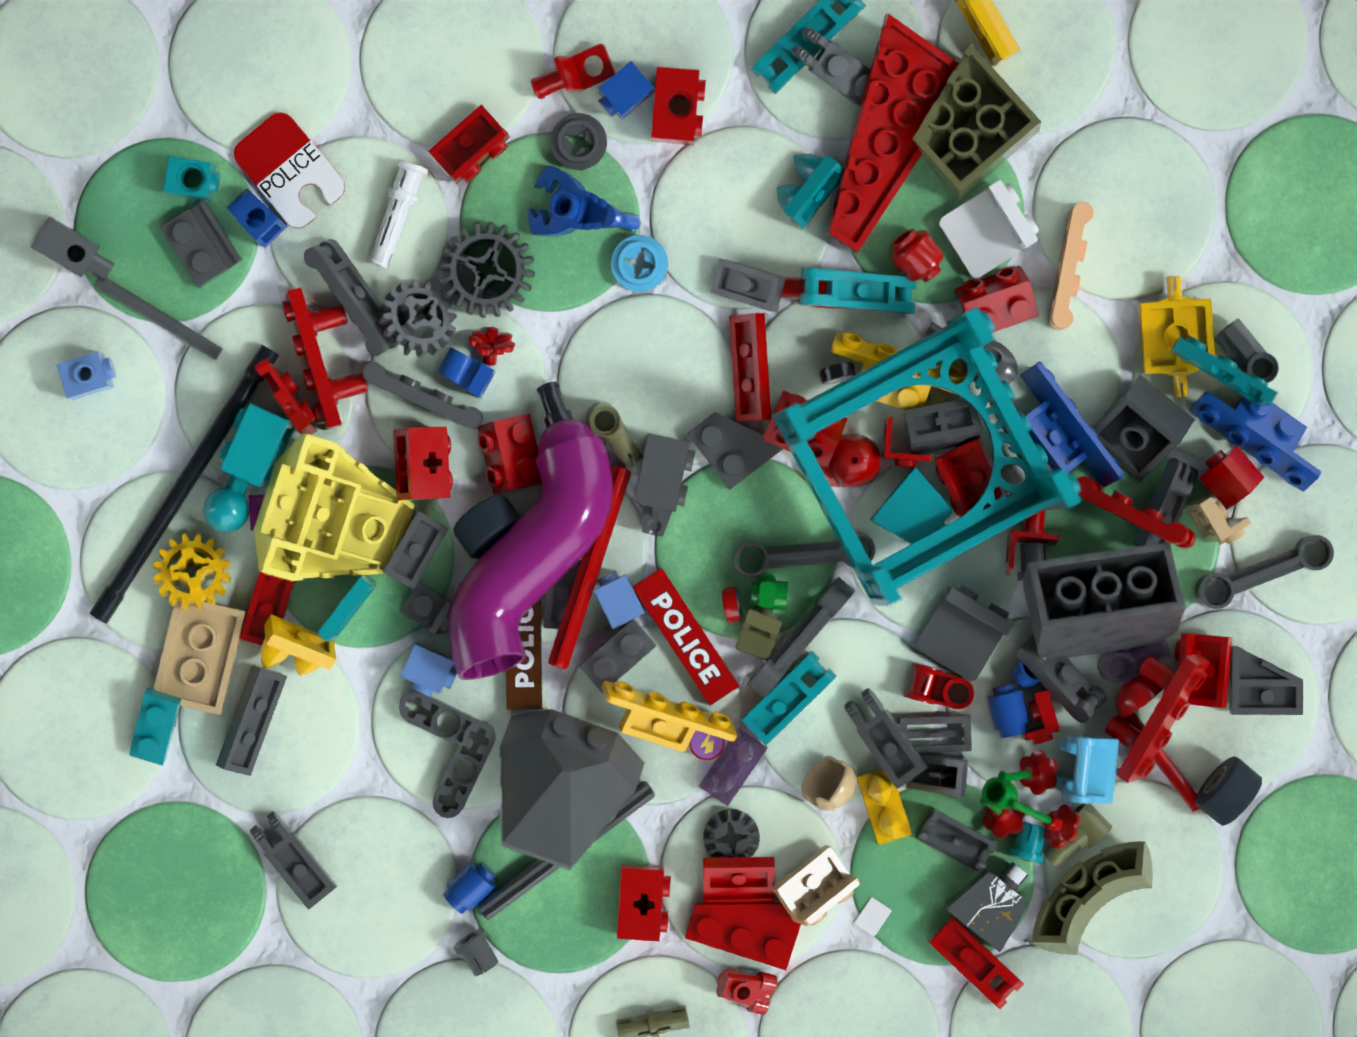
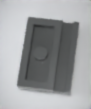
M204 200L160 227L198 288L203 287L234 265L243 261Z

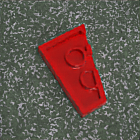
M695 903L685 939L786 971L801 924L792 920L782 903Z

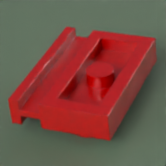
M774 857L703 858V904L774 903V891L772 889L775 885Z

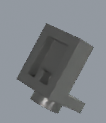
M418 582L399 612L427 628L429 632L435 635L439 629L444 632L448 629L449 611L452 601L423 583Z

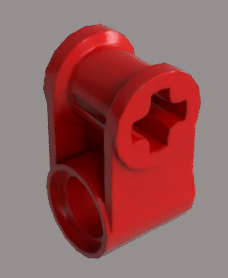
M915 662L912 663L911 667L914 669L909 690L904 692V697L960 710L967 708L972 703L975 691L967 679L945 673L941 669ZM926 675L927 677H926V681H925V684H924L923 691H920L921 686H922V682H923V678H924V676ZM955 683L964 684L968 690L966 699L959 703L952 702L948 697V690Z

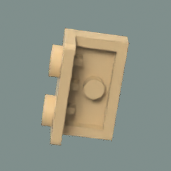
M824 845L774 885L772 889L792 920L809 926L821 922L827 916L826 911L836 903L840 904L848 900L854 894L853 890L861 882L856 876L849 875L832 847Z

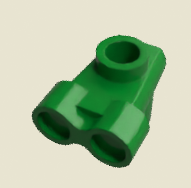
M768 572L760 574L757 578V583L752 582L750 604H755L756 610L758 608L767 609L771 612L774 609L786 610L788 582L776 581L775 576Z

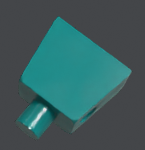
M914 467L870 520L912 544L946 525L944 521L953 510L922 473Z

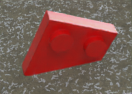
M267 359L255 365L254 367L260 376L266 379L274 392V397L301 435L303 433L312 435L317 432L316 427L312 423L317 417L306 400L301 403L294 394L299 388L288 371L282 374Z

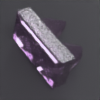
M739 727L736 729L738 736L735 742L728 741L721 754L698 785L727 806L768 748Z

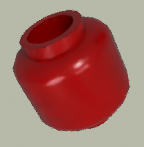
M912 228L902 233L893 241L891 245L893 250L890 258L901 274L907 277L908 280L915 282L922 279L923 282H928L940 272L939 264L943 259V252L927 231H915Z

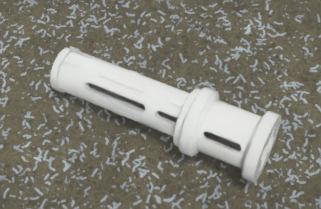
M401 159L397 163L400 168L394 185L389 187L387 191L390 201L375 245L368 259L369 262L390 269V264L411 205L415 206V203L418 202L419 198L416 194L422 177L427 175L429 171L424 167Z

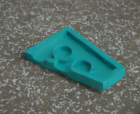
M1188 336L1187 340L1181 337L1178 338L1172 346L1170 352L1260 407L1271 405L1278 394L1277 391L1268 387L1269 384L1258 376L1251 373L1248 376L1236 369L1238 365L1225 356L1219 354L1217 358L1206 352L1207 346L1191 336Z

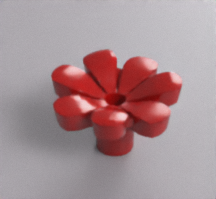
M487 327L486 334L482 331H473L472 336H469V345L478 349V354L483 356V364L487 366L496 365L497 355H503L504 352L512 353L515 347V343L511 341L513 335L510 333L498 335V328Z

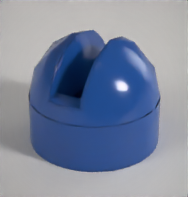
M1021 660L1013 666L1011 680L1012 682H1017L1019 688L1028 689L1039 682Z

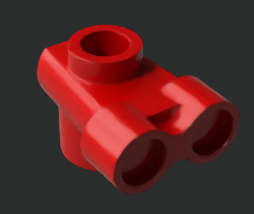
M729 967L718 976L716 993L718 997L746 1006L748 1012L765 1015L769 1009L770 996L777 987V976L761 971L756 975L744 974L738 968Z

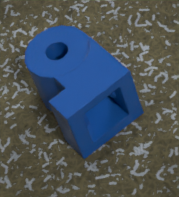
M248 188L226 207L244 229L264 248L288 227Z
M452 347L449 348L437 370L438 373L480 399L496 373L494 369Z

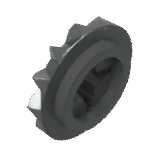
M575 113L565 116L555 125L551 133L550 145L556 160L568 169L582 171L596 166L605 155L607 136L603 126L597 119L587 114ZM586 128L585 141L593 149L581 147L572 156L573 143L568 138H565V135L577 137Z
M726 809L713 815L707 822L703 833L704 846L711 858L752 857L757 851L760 841V833L756 822L747 813L737 809ZM728 823H731L736 834L747 835V837H742L741 840L736 841L735 852L733 853L731 848H729L728 842L716 841L721 836L727 835Z

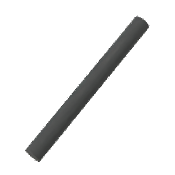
M108 278L104 282L100 279L96 280L94 287L212 359L217 360L223 348L112 280Z

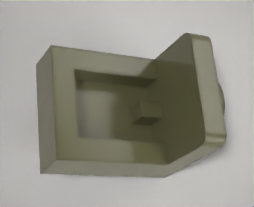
M758 608L757 611L749 609L735 648L767 661L783 622L776 620L778 615L767 609Z

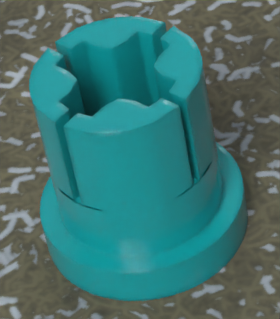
M1023 822V828L1017 833L1014 846L1009 848L1008 855L1042 864L1044 857L1041 856L1045 840L1043 837L1045 827Z

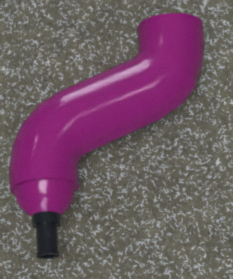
M549 382L537 388L546 413L544 422L547 428L540 437L538 444L539 455L535 460L542 480L540 498L474 563L460 582L450 605L448 624L450 650L457 675L461 680H475L493 676L509 670L525 660L527 656L519 634V624L522 617L588 552L602 533L611 512L613 480L610 461L603 440L595 436L594 432L586 424L573 420L571 411L565 407L559 389L560 386L557 382Z

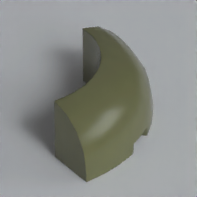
M1127 842L1101 849V853L1083 863L1079 861L1058 880L1060 883L1052 892L1048 901L1044 900L1034 926L1032 943L1050 952L1078 955L1080 940L1086 926L1105 904L1124 893L1152 888V860L1146 842Z

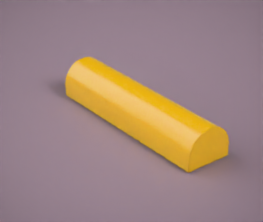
M954 0L992 66H997L1021 51L992 0Z

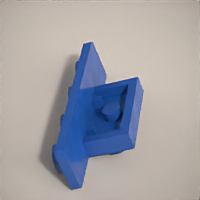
M1039 361L1020 374L1022 380L1040 402L1038 406L1025 415L1032 428L1028 433L1034 444L1039 443L1048 457L1047 463L1051 469H1064L1066 473H1069L1083 461L1103 488L1122 478L1124 473L1119 467L1116 458L1109 454L1103 446L1095 430L1086 423L1076 409L1075 403L1066 396L1057 384L1052 372Z
M1205 391L1190 407V413L1199 418L1202 423L1212 427L1232 444L1246 451L1260 464L1267 466L1284 478L1287 483L1299 490L1305 491L1321 475L1319 469L1294 452L1307 426L1273 402L1271 405L1260 407L1244 396H1241L1233 409L1210 392Z

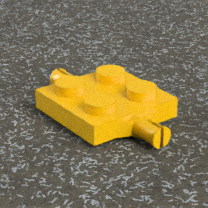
M1167 276L1168 298L1159 302L1138 304L1143 375L1162 373L1173 376L1174 397L1189 396L1187 375L1201 370L1173 354L1170 350L1178 338L1181 337L1187 340L1188 336H1191L1207 346L1205 351L1215 356L1211 298L1193 300L1182 297L1181 276Z

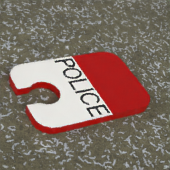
M280 112L271 115L235 147L234 158L283 219L292 227L303 228L317 218L312 210L304 207L299 200L300 191L304 186L309 184L319 186L323 192L324 199L330 206L344 194L345 183L342 177L293 118L286 113Z

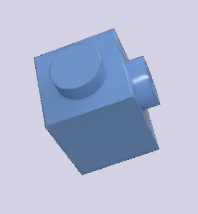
M95 352L56 364L67 399L75 400L114 387L112 379L116 378L115 368L111 358H105L104 353Z
M615 571L597 580L600 587L594 589V592L613 629L645 614L626 574L619 577Z
M416 643L400 677L413 682L412 689L431 697L433 692L440 694L444 687L451 689L457 672L456 668H453L454 662L451 657Z

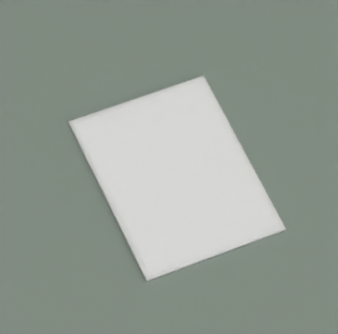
M871 897L854 923L875 937L892 910Z

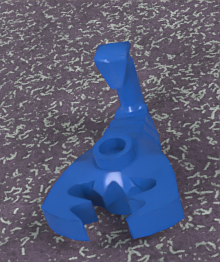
M549 166L544 169L534 185L535 188L539 189L545 186V192H554L549 203L550 222L548 211L541 209L537 214L535 209L529 208L528 220L533 235L555 237L572 233L576 229L597 230L615 227L636 233V229L641 225L640 215L628 212L622 213L616 207L608 204L603 198L586 191L585 187L575 177L557 167Z

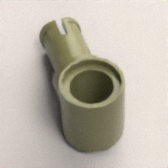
M598 402L592 405L587 413V423L591 430L598 437L602 438L604 445L608 444L624 468L628 469L634 465L628 457L629 453L636 462L640 461L644 455L640 453L627 435L626 430L628 428L621 420L618 411L606 402ZM601 411H609L613 415L612 424L607 428H598L594 424L596 415Z
M1082 803L1074 810L1080 816V823L1076 827V838L1072 842H1066L1060 849L1050 846L1043 852V855L1056 868L1067 860L1079 847L1083 849L1086 846L1089 848L1095 846L1112 829V825L1091 803Z

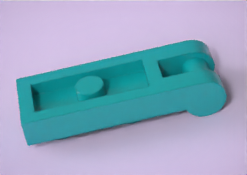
M813 651L809 652L765 698H762L741 719L765 745L775 738L837 677L830 668L826 670L818 662L819 657ZM807 671L816 679L810 687L800 679Z

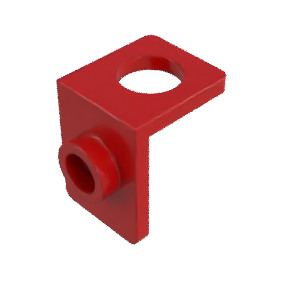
M887 416L885 418L882 459L895 460L896 467L916 468V462H932V456L890 452L893 417Z

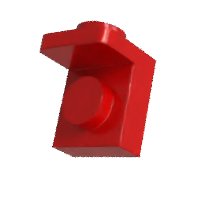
M1046 688L1031 692L1033 701L1028 702L1033 721H1040L1041 726L1029 729L1028 732L1022 734L1025 741L1032 740L1033 745L1053 740L1052 733L1060 731L1051 698Z

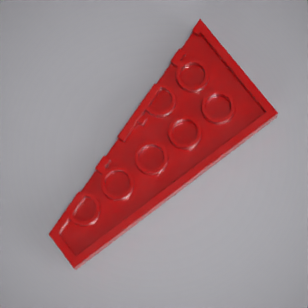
M885 14L826 231L827 234L856 253L860 251L922 155L914 143L913 137L934 102H936L952 72L955 71L959 64L890 14Z

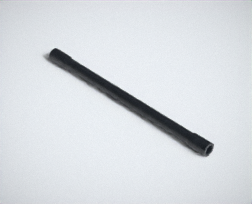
M263 344L260 346L245 369V374L115 577L105 587L89 613L93 617L108 624L123 601L127 589L232 428L240 409L246 406L259 384L265 380L254 366L265 359L274 365L280 356Z

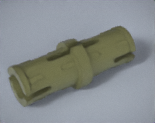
M685 1005L654 1012V1009L647 1010V1014L616 1020L619 1037H659V1034L690 1028Z

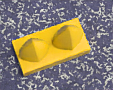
M272 614L264 624L265 639L261 648V662L264 669L280 663L290 654L295 656L294 664L299 676L312 673L320 667L330 670L335 663L336 651L334 640L325 641L317 632Z
M881 768L856 776L878 845L912 835L899 791L884 770Z

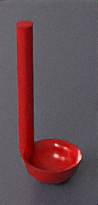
M1144 676L1134 677L1126 681L1119 688L1115 697L1116 709L1120 717L1142 731L1145 725L1135 712L1155 698L1163 689ZM1158 749L1153 758L1154 762L1193 812L1200 809L1195 804L1197 793L1165 751Z

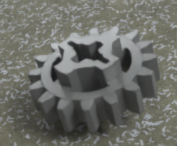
M413 280L409 286L404 282L400 283L395 290L391 289L385 297L386 300L379 308L385 314L380 317L378 323L388 327L382 334L383 337L392 336L395 340L391 347L396 348L401 344L404 346V355L406 356L412 350L416 351L418 358H422L427 351L431 355H435L440 347L444 348L450 341L449 337L456 330V327L451 325V323L457 318V315L447 310L453 304L452 301L443 302L441 297L444 291L440 289L436 293L432 292L430 282H427L423 288H420L417 280ZM420 313H423L420 321L413 325L412 322L415 316L417 317Z

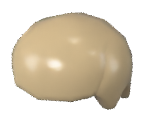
M832 756L824 757L807 772L802 783V796L820 810L832 811L839 809L854 794L857 780L853 768L843 760L839 761Z

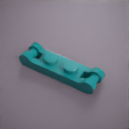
M819 0L752 66L751 70L757 77L761 75L770 84L768 88L776 95L805 66V64L790 54L794 46L802 47L813 57L821 51V48L809 42L802 34L805 28L809 27L831 41L866 5L862 0ZM836 1L846 9L840 16L830 7ZM777 58L787 66L780 74L771 66Z
M802 268L801 280H805L804 293L800 294V305L915 314V303L912 302V289H916V281L912 282L905 276L816 268ZM819 281H826L825 295L818 294ZM895 288H898V301H895Z

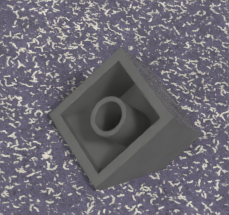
M1140 374L1118 397L1093 429L1109 454L1113 455L1122 467L1141 482L1182 441L1195 419Z

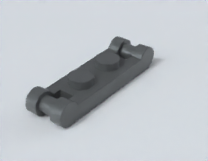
M328 239L319 245L306 249L304 252L305 263L310 268L318 270L328 284L330 291L337 297L349 314L351 321L357 325L366 338L365 345L367 351L373 356H379L388 349H392L391 345L395 339L392 336L383 337L382 334L388 327L378 323L380 317L385 314L379 310L382 304L339 243L334 239Z
M369 362L363 368L365 380L465 427L475 429L483 423V414L475 407L460 409L451 404L453 397L436 389L433 390L432 395L419 390L421 382L403 374L399 380L388 376L385 367L377 362Z

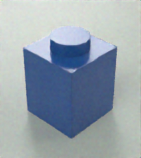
M630 61L598 88L599 94L602 96L598 102L611 117L617 114L623 120L654 93V87L633 62Z

